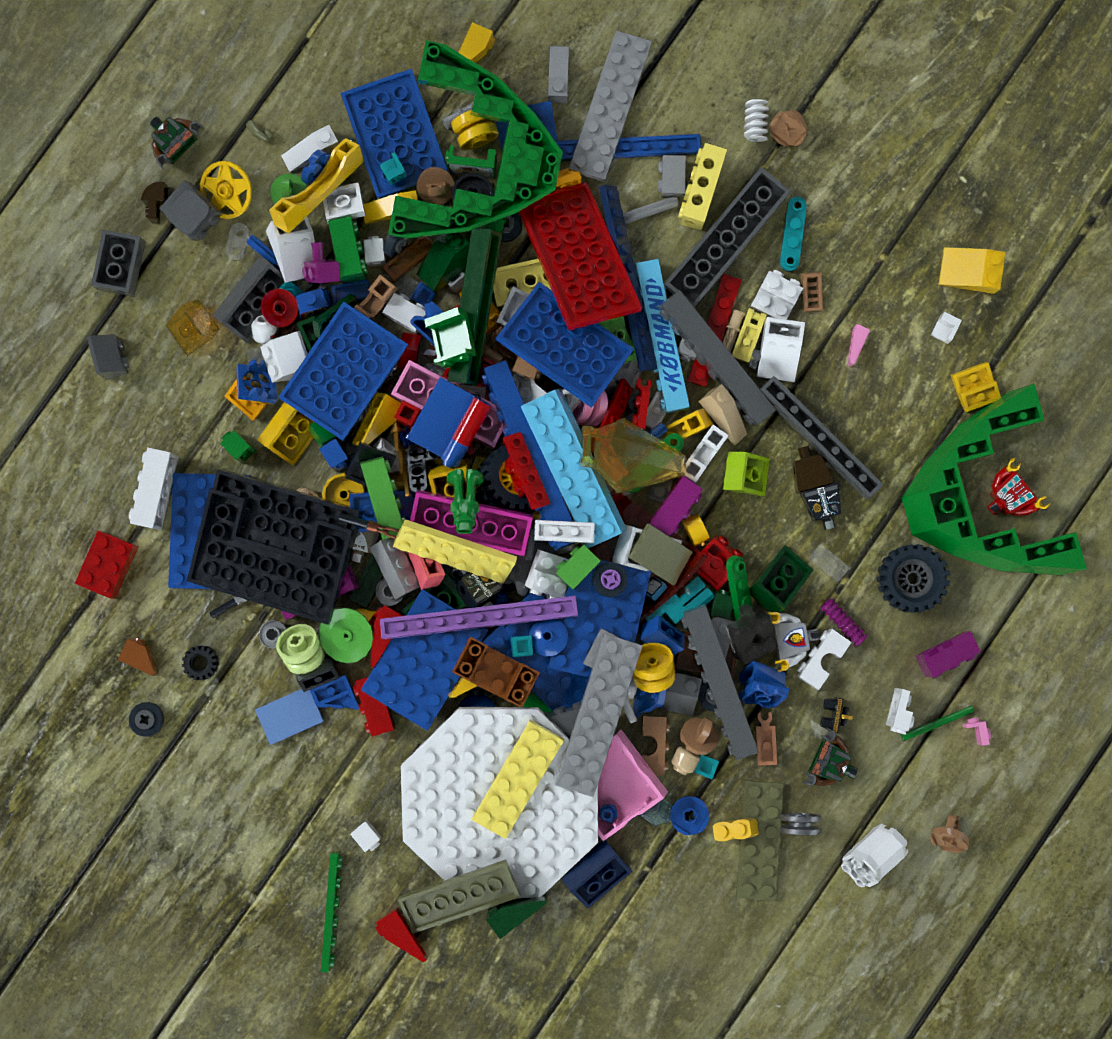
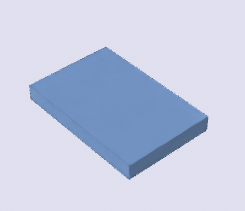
M300 689L255 709L270 745L324 722L310 690L303 692Z

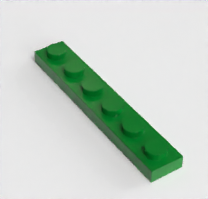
M332 851L329 861L321 972L329 973L331 967L335 965V955H332L333 947H336L337 935H334V928L338 926V916H335L336 908H339L340 896H337V888H341L342 879L341 876H338L339 869H342L343 857H340V851Z

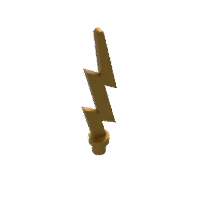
M394 422L391 435L394 437L395 451L398 450L399 473H403L405 495L408 497L411 494L408 464H405L404 443L401 444L403 430L400 428L399 422Z

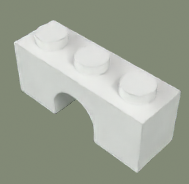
M712 425L678 474L696 483L729 435Z
M833 629L825 630L819 638L821 642L817 647L814 646L808 654L810 658L806 663L803 662L797 670L799 672L797 677L816 690L821 688L830 675L821 666L822 657L825 654L831 653L835 657L841 658L852 643Z

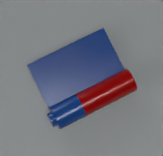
M440 377L407 439L440 456L443 460L442 464L453 469V467H458L492 406Z

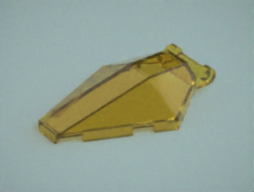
M624 418L599 429L592 426L582 427L583 456L580 459V465L594 468L618 494L641 486L645 487L668 481L686 474V455ZM591 436L595 437L594 460L590 458Z

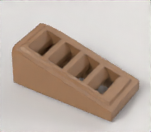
M822 272L800 273L801 287L803 288V312L823 311ZM815 278L816 282H807V279ZM816 286V290H807V287ZM808 294H817V297L808 298ZM808 302H818V305L808 306Z

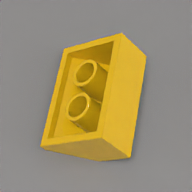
M284 402L257 441L294 466L314 438L308 430L310 424L314 421Z

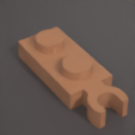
M758 712L757 720L761 726H755L756 747L759 752L756 753L757 765H777L775 725H769L772 720V713L768 712V718L763 720L761 713Z

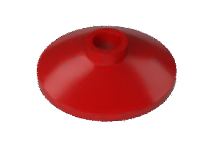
M273 289L263 297L261 311L269 324L275 327H285L296 319L298 306L295 297L289 291ZM276 305L280 308L279 312L275 311Z

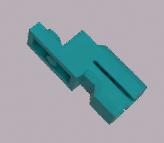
M696 577L684 587V594L679 598L676 594L672 595L648 615L645 621L647 622L658 615L664 619L662 615L665 614L673 624H676L684 617L683 611L703 604L706 605L715 596L708 588H705L683 606L706 586L699 577Z

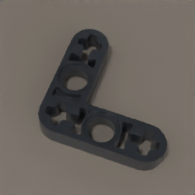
M414 447L407 452L409 484L413 497H415L417 492L416 482H420L421 491L428 492L426 466L443 463L440 456L437 458L431 457L432 452L423 447ZM415 470L423 471L420 475L412 474Z

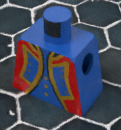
M323 288L296 296L301 321L315 315H320L334 305L331 293Z

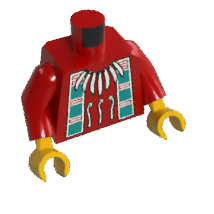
M1016 458L1010 459L1008 466L1003 467L994 477L991 485L992 491L990 492V496L994 501L987 506L993 515L1002 510L1005 515L1027 516L1038 511L1040 508L1046 509L1050 506V503L1043 505L1041 500L1047 498L1046 496H1042L1036 502L1037 497L1016 472L1019 470L1021 463L1018 466L1011 464Z

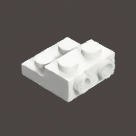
M358 182L337 187L323 200L327 223L331 220L350 216L352 219L365 216L362 193Z
M777 270L769 271L750 307L767 314L771 318L787 320L803 289L800 287L801 283L795 279H790L789 281L783 278L784 274Z
M537 549L525 586L531 589L530 593L538 596L545 593L549 599L565 597L568 586L556 575L558 571L556 567L563 560L567 562L569 559Z
M895 688L886 725L891 727L890 731L905 735L906 731H909V728H912L914 724L913 712L906 710V707L910 706L912 699L908 690Z

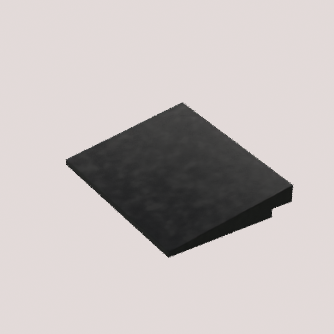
M217 469L213 488H209L187 581L329 625L359 530V526L339 521L338 518L340 513L362 519L365 510L228 470Z

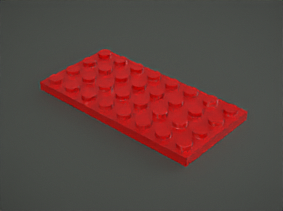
M587 182L556 189L519 211L568 330L641 311L640 301Z

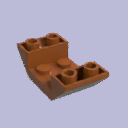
M469 637L452 670V673L521 708L540 673L472 637Z

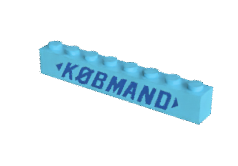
M654 259L636 263V275L640 285V293L656 357L657 369L653 370V372L658 374L659 380H656L657 391L662 393V398L660 399L661 409H665L666 414L688 410L689 402L672 324L660 315V309L658 308L667 300L659 260Z

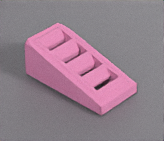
M856 324L852 330L847 366L850 367L856 363L870 332V329Z

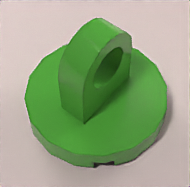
M283 174L276 178L271 185V199L276 204L283 197H290L302 192L307 188V185L296 174Z

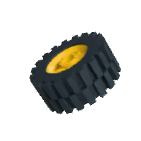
M505 445L492 452L480 464L481 467L477 471L483 474L484 481L476 490L478 494H483V497L480 498L483 503L487 501L490 506L525 513L531 507L526 495L519 497L518 493L513 490V481L505 470V461L510 456Z

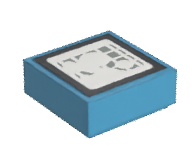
M652 576L648 583L646 596L656 601L667 589L666 584Z

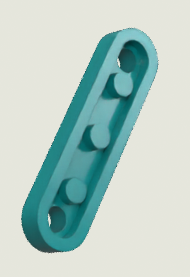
M798 196L791 198L787 204L780 255V267L785 272H793L797 269L800 262L807 204L802 197ZM799 203L801 207L797 209L794 204ZM787 259H792L793 264H788Z

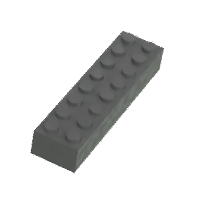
M761 167L664 283L665 290L671 295L680 290L691 305L696 308L786 200L791 191Z

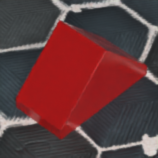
M402 333L401 340L407 343L408 347L398 360L397 370L403 371L409 360L416 364L418 363L422 335Z

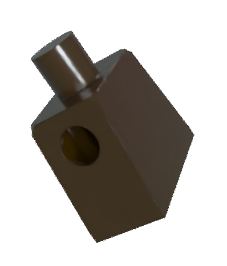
M809 446L799 448L800 460L792 463L795 492L799 493L832 484L833 479L821 454L812 456Z

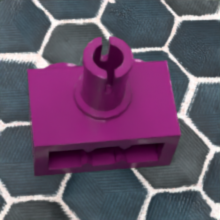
M323 242L311 243L313 260L304 262V267L302 268L303 277L307 282L326 283L340 281L338 261L324 258Z

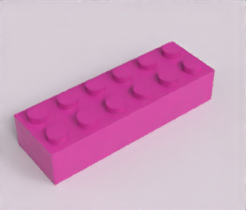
M417 490L410 521L499 551L525 555L533 519L532 514L478 503L479 512L476 514L473 532L459 534L456 532L457 527L454 525V517L450 511V505L454 501V497Z

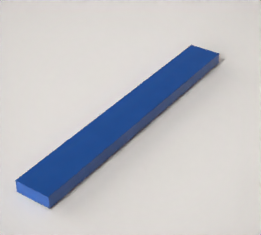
M700 134L620 138L613 159L698 154L699 148H701ZM578 140L555 141L563 151L561 161H572Z

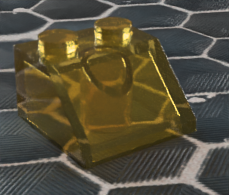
M199 299L181 305L165 325L186 356L212 340L220 330Z

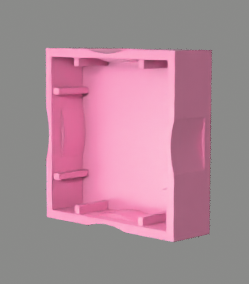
M622 729L613 735L598 782V835L603 841L623 828L633 817L644 813L664 799L668 793ZM612 804L617 808L618 817L614 819V822L607 823L600 818L601 806Z

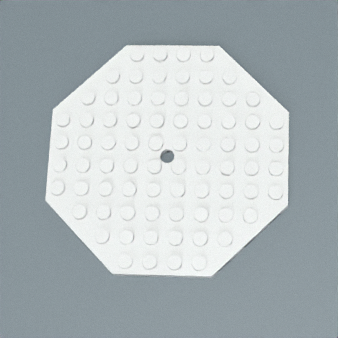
M459 707L401 765L403 842L444 880L506 859L521 893L519 898L541 897L598 843V785L594 797L555 785L569 738L538 707ZM531 719L564 738V742L507 838L504 839L471 819Z

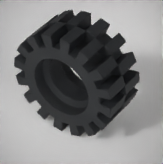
M203 645L191 647L189 651L185 652V657L182 658V667L185 669L184 673H187L188 677L193 678V680H206L213 677L219 665V657L215 654V650ZM199 655L206 657L208 665L204 670H197L194 667V659Z

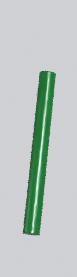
M972 705L907 731L906 735L900 734L901 739L904 742L975 712Z

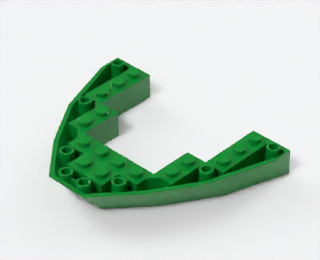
M426 40L417 83L474 96L470 115L508 123L494 196L456 189L451 208L395 195L388 236L413 238L466 232L515 214L555 191L563 151L536 114L498 76L447 45Z
M1034 383L1009 391L997 401L989 404L960 423L926 460L902 497L908 524L913 536L952 556L999 571L1065 575L1087 570L1076 532L1020 546L1015 528L982 537H977L957 464L994 454L990 440L991 435L1037 424L1045 420Z

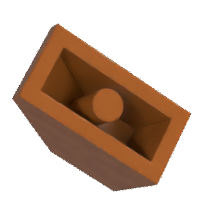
M138 637L127 639L118 660L151 676H157L158 669L150 646L145 645L146 641Z

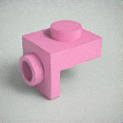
M979 718L967 719V723H962L964 728H975L978 745H990L991 732L986 726V721H979Z

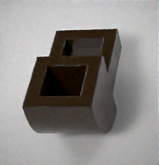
M165 182L150 184L145 188L141 196V201L148 205L145 208L146 218L152 224H160L159 208L168 199L169 187Z

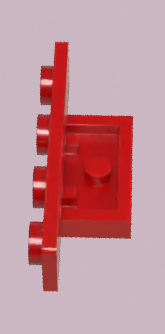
M625 378L620 379L612 400L608 401L607 411L602 422L596 426L598 432L595 438L603 449H608L633 391Z
M518 432L504 437L503 441L510 456L505 461V470L511 476L513 490L518 493L519 497L526 495L532 510L549 505V498L522 433Z

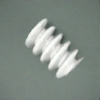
M752 99L745 103L747 109L745 110L746 117L744 119L746 123L744 125V137L751 142L768 140L767 137L762 136V134L768 133L767 129H763V127L768 126V122L763 121V119L769 117V115L763 113L769 111V108L764 106V104L768 103L766 100Z

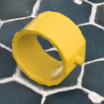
M689 514L687 519L682 521L694 547L699 544L704 546V542L709 540V535L699 515L690 516Z

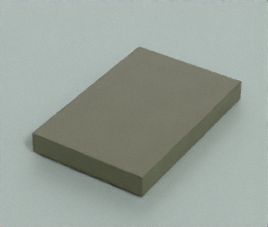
M646 524L628 558L669 584L675 585L692 551L652 525Z

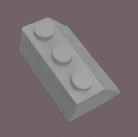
M390 537L380 540L370 549L396 600L421 589L406 551L393 547L395 539Z

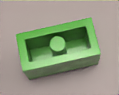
M577 545L570 553L572 557L567 562L563 560L556 567L558 569L556 575L572 590L600 563V560L585 545L581 548Z

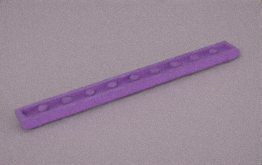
M576 596L384 618L380 619L381 638L384 640L576 617L578 612Z

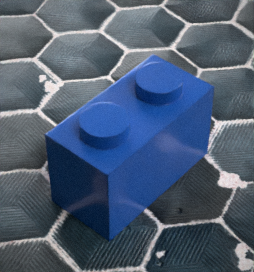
M334 439L319 449L331 469L335 472H343L348 469L351 459L338 440Z
M660 615L642 624L641 640L645 644H664L670 648L673 656L684 650L685 635Z

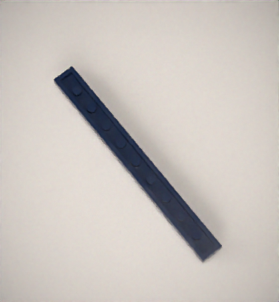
M602 185L599 187L608 231L642 306L640 312L627 315L639 371H653L657 369L656 357L652 347V339L648 329V321L644 311V303L640 293V285L636 275L617 186Z

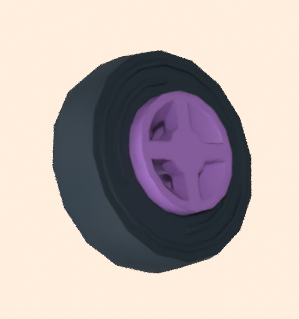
M607 562L598 566L592 578L596 591L605 597H616L621 594L628 582L627 573L624 568L614 562Z

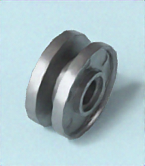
M780 814L781 820L789 822V825L780 827L781 833L794 835L821 834V828L813 826V822L821 821V815Z

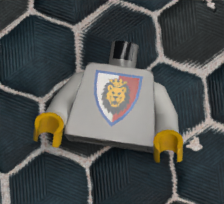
M768 612V615H772V621H768V624H772L778 661L775 664H781V669L778 672L786 671L806 656V651L810 650V641L819 640L818 630H806L805 623H801L799 618L788 613Z

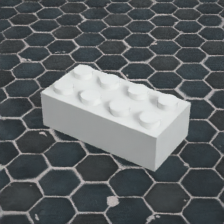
M147 447V451L142 456L143 469L138 474L139 486L133 495V500L135 501L134 508H131L129 512L130 524L162 531L173 484V473L176 471L179 456Z

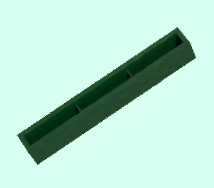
M472 229L460 308L467 311L476 355L470 357V360L466 362L453 363V366L450 367L448 381L458 385L478 387L502 238L501 233L492 229Z

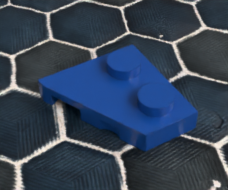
M346 673L340 675V678L310 690L317 707L359 709L358 701Z
M637 687L633 705L635 716L641 717L642 713H649L654 708L663 706L666 690L649 693Z

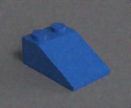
M551 101L527 105L536 114L552 138L557 140ZM496 121L501 150H503L508 123Z

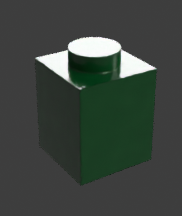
M720 590L719 593H714L715 597L713 598L709 615L729 620L733 607L731 592Z

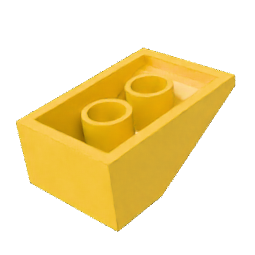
M944 247L938 285L995 294L1001 288L1006 252L990 249Z

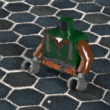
M158 117L153 118L150 126L155 131L151 134L153 138L151 145L158 165L164 169L163 165L165 163L174 164L198 140L196 136H199V133L197 131L200 128L204 129V127L198 121L168 117L163 122Z
M828 727L826 728L828 730L827 736L821 735L822 741L808 772L804 773L808 775L807 781H802L804 784L810 786L834 785L836 781L841 782L844 775L854 779L857 774L858 768L849 765L852 757L848 755V747Z

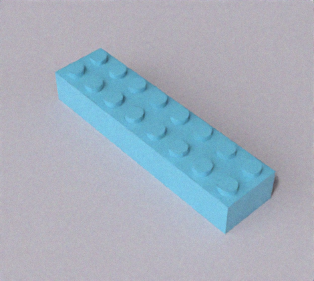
M555 389L522 405V411L574 522L595 523L594 543H585L586 547H593L626 531V526L583 438V434L562 389Z

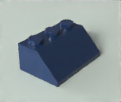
M604 840L584 855L561 879L570 892L588 909L628 876L632 870L615 849Z

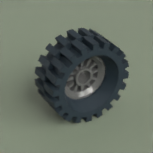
M920 544L902 546L889 552V555L881 561L883 562L882 566L878 568V572H880V575L877 576V582H880L878 589L879 592H883V599L889 601V605L893 608L896 607L903 612H922L934 608L935 604H939L942 601L941 597L946 596L948 592L945 588L950 585V580H947V576L950 573L949 570H945L944 566L947 563L945 560L941 561V555L938 552L934 553L932 548L923 547ZM911 573L916 576L914 584L908 581V576Z

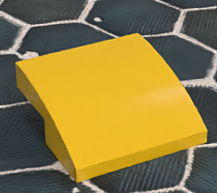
M988 362L951 374L954 387L965 412L993 403L1001 398L997 381L993 379Z

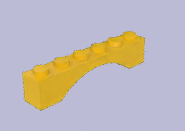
M347 138L340 142L333 149L320 175L310 186L296 195L281 198L269 209L274 225L290 233L364 162L360 145Z

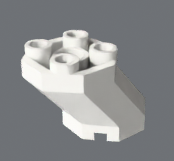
M883 824L872 828L842 858V869L853 878L858 886L865 887L866 885L871 887L879 883L908 854V849L905 848L907 840L896 829L892 827L889 830L885 829L886 825Z

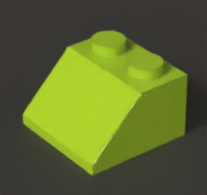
M728 452L723 490L765 496L770 459L748 452Z

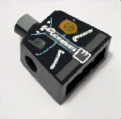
M838 483L800 493L811 520H822L824 530L835 528L833 516L841 514Z
M458 569L456 571L462 578L456 586V590L467 609L483 607L497 598L504 588L499 582H495L492 579L477 576L464 570Z

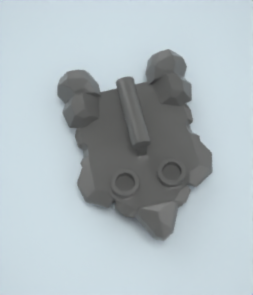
M530 528L525 555L508 553L517 556L516 564L509 573V577L515 583L518 594L521 596L527 595L530 588L525 586L537 549L554 554L555 551L548 541L534 540L535 529Z

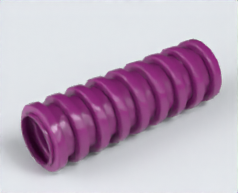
M830 598L821 606L820 610L825 611V615H828L829 619L833 620V624L838 625V629H842L841 632L846 634V638H850L849 641L854 642V646H859L866 640L867 633L864 634V630L859 629L858 624H854L855 621L851 620V616H847V612H843V608L838 607L839 604L834 602L835 599Z

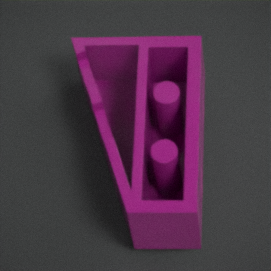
M682 475L679 476L678 482L669 491L667 498L661 503L649 521L652 526L667 536L671 534L674 536L680 528L679 522L682 518L685 520L692 511L689 508L693 503L697 504L703 495L701 494L702 488Z
M964 631L915 655V658L924 676L933 679L942 675L948 669L957 668L960 666L959 663L965 660L968 662L977 657L976 654L981 651L971 631Z

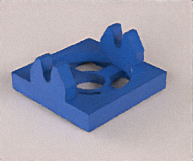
M254 359L248 365L237 364L238 399L276 403V382L272 383L265 361L262 360L257 364V360ZM247 373H252L253 378L243 380ZM259 374L265 375L270 383L259 379ZM251 382H259L261 384V388H254L251 385Z

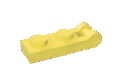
M748 309L732 352V356L736 360L749 364L767 314L762 312L759 314L754 312V309ZM751 319L758 321L757 325L750 323Z

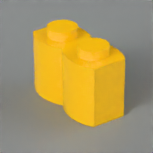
M754 818L736 821L728 820L713 825L714 839L717 841L746 839L759 834L757 819Z

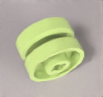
M297 624L289 627L282 632L276 643V650L292 673L306 674L312 672L324 661L326 652L321 646L316 631L309 625Z

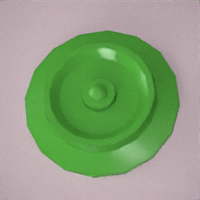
M349 608L335 609L330 624H320L319 637L321 646L336 661L344 663L357 662L365 657L372 647V627L366 617L357 610Z

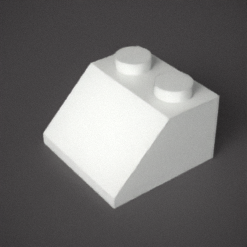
M300 331L270 340L260 347L272 383L290 380L307 356Z

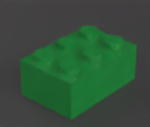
M351 216L328 221L335 258L339 263V274L343 284L365 280V275L369 273L367 264L362 259L365 253L361 241L358 240L361 234L357 222H353Z

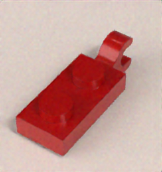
M638 378L636 381V388L640 394L636 395L634 407H637L636 414L632 418L634 432L642 433L646 426L651 380L647 381L646 386L641 385V378Z

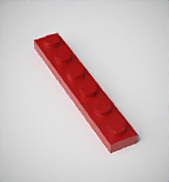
M723 274L707 325L720 341L722 340L742 281ZM696 357L687 382L705 388L709 379V370L705 365H701Z

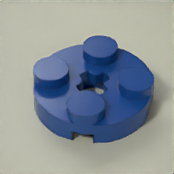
M320 149L316 150L308 159L310 161L308 168L306 166L303 168L302 182L310 186L320 175L331 155Z
M683 796L672 805L670 820L674 828L681 834L694 835L706 828L709 821L707 806L701 799L695 796ZM690 810L694 811V819H689L687 821L685 819V812H690Z

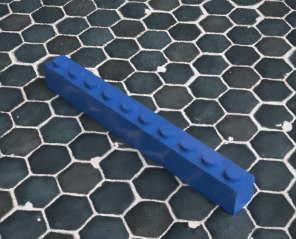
M506 360L484 368L481 379L484 386H488L490 391L488 393L489 399L492 404L495 403L497 408L496 416L499 422L502 421L504 425V436L506 437L518 432L522 433L549 498V505L535 509L536 511L539 510L542 517L540 520L572 522L558 485L522 411L521 406L524 403ZM548 541L555 551L577 543Z

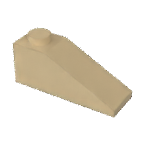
M722 384L710 390L698 401L718 427L729 435L727 438L734 446L747 435L734 398Z

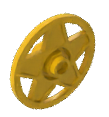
M230 161L215 162L204 171L200 181V192L207 198L205 188L213 193L211 202L219 210L227 205L234 212V214H222L220 218L232 219L242 215L248 209L252 199V185L246 172L239 165ZM220 166L217 178L208 177L214 168ZM231 167L237 170L243 179H234ZM247 190L246 201L242 205L239 195Z

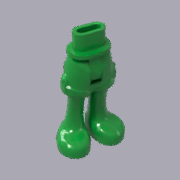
M456 469L447 475V483L454 487V501L451 502L450 511L454 517V525L457 527L456 532L459 534L473 532L476 514L479 512V504L475 501V488L483 483L484 478L481 472L474 469L466 471V499H463V470Z

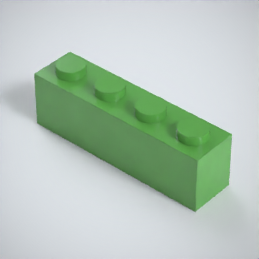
M382 456L361 462V468L377 522L380 526L400 530L405 517H400L398 509H402L399 497L395 498L393 493L397 489L394 479H389L388 472L391 471L388 460L384 461ZM389 530L388 534L397 536V532ZM381 533L382 539L390 538Z

